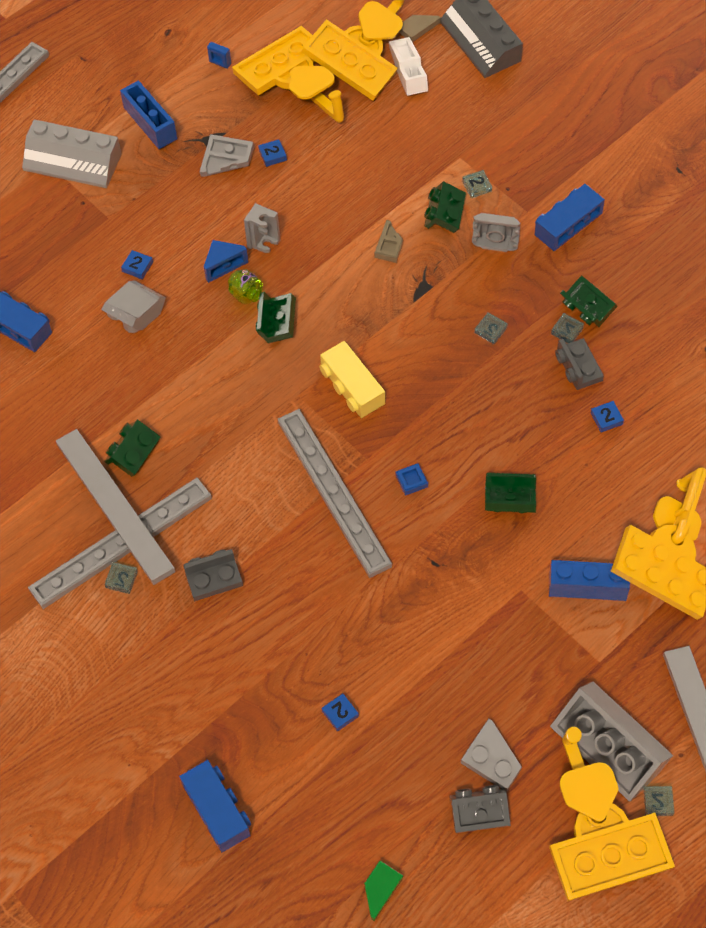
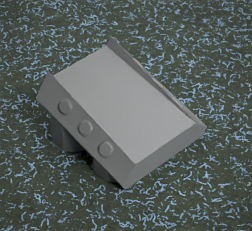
M486 213L474 216L472 243L475 246L503 252L518 249L520 222L515 217Z
M133 280L128 281L111 296L101 310L106 312L112 320L122 321L126 331L135 333L146 328L161 314L166 297Z

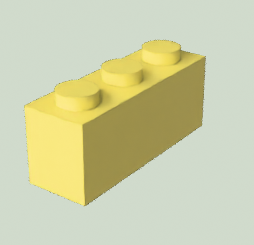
M345 341L320 354L321 365L319 368L325 378L329 377L332 380L334 389L339 395L343 394L352 412L356 411L363 418L385 405L384 389Z

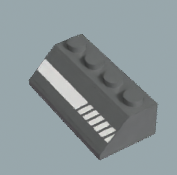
M455 0L441 17L442 26L484 78L521 62L523 43L488 0Z

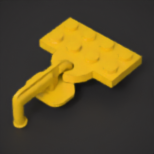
M394 0L388 8L375 1L366 3L358 14L360 25L349 27L345 31L326 19L303 46L302 53L374 101L398 69L381 57L383 51L382 40L393 39L401 30L403 22L396 13L402 7L404 0Z
M302 26L232 67L233 74L257 95L277 85L280 88L289 89L300 99H311L336 122L341 123L344 119L341 91L335 90L329 93L328 97L331 101L321 93L333 85L335 81L334 75L323 66H314L313 62L315 61L302 53L303 46L313 36Z
M703 467L677 480V487L681 491L687 492L683 503L669 496H665L657 502L653 513L657 529L651 532L650 535L632 525L625 528L611 569L612 573L697 620L703 617L706 609V567L695 561L696 548L694 540L697 539L701 527V518L695 509L706 478V469Z
M577 727L568 728L562 738L572 770L566 772L560 779V789L566 805L579 812L574 824L575 838L549 846L567 902L675 867L656 813L629 821L624 811L612 803L618 792V784L612 769L607 764L601 762L587 766L584 765L577 742L581 740L582 732Z

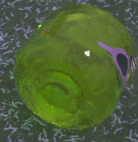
M247 269L237 270L228 280V290L239 302L250 304L259 300L263 283L251 271Z

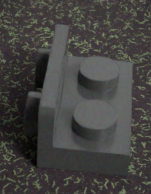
M584 338L568 344L565 343L564 339L558 340V347L555 350L556 358L560 364L563 363L566 377L570 383L573 382L576 390L603 381L604 375Z
M232 549L219 550L213 553V555L204 558H194L183 565L194 602L243 586Z
M498 785L482 787L483 791L472 792L471 789L456 790L455 795L449 796L455 832L511 826L506 791L499 789Z

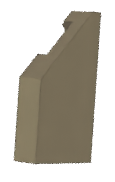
M412 15L403 21V26L399 33L405 38L410 37L413 42L441 23V17Z
M386 220L374 255L375 258L397 263L403 246V239L392 227L390 220Z

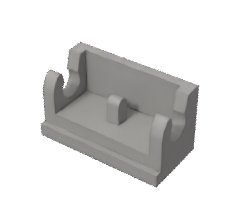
M255 203L244 219L247 248H254L261 252L269 253L270 248L264 246L263 243L270 242L271 244L278 245L280 242L278 212Z

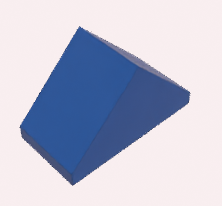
M212 240L204 264L206 281L209 283L247 264L248 256L245 246Z

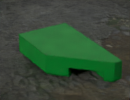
M382 861L378 862L364 883L370 916L373 921L377 919L403 879L402 874Z

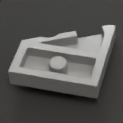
M210 134L200 168V175L205 177L249 166L254 150V142Z
M490 719L487 720L461 759V764L494 785H498L499 788L504 789L506 792L522 768L499 730Z

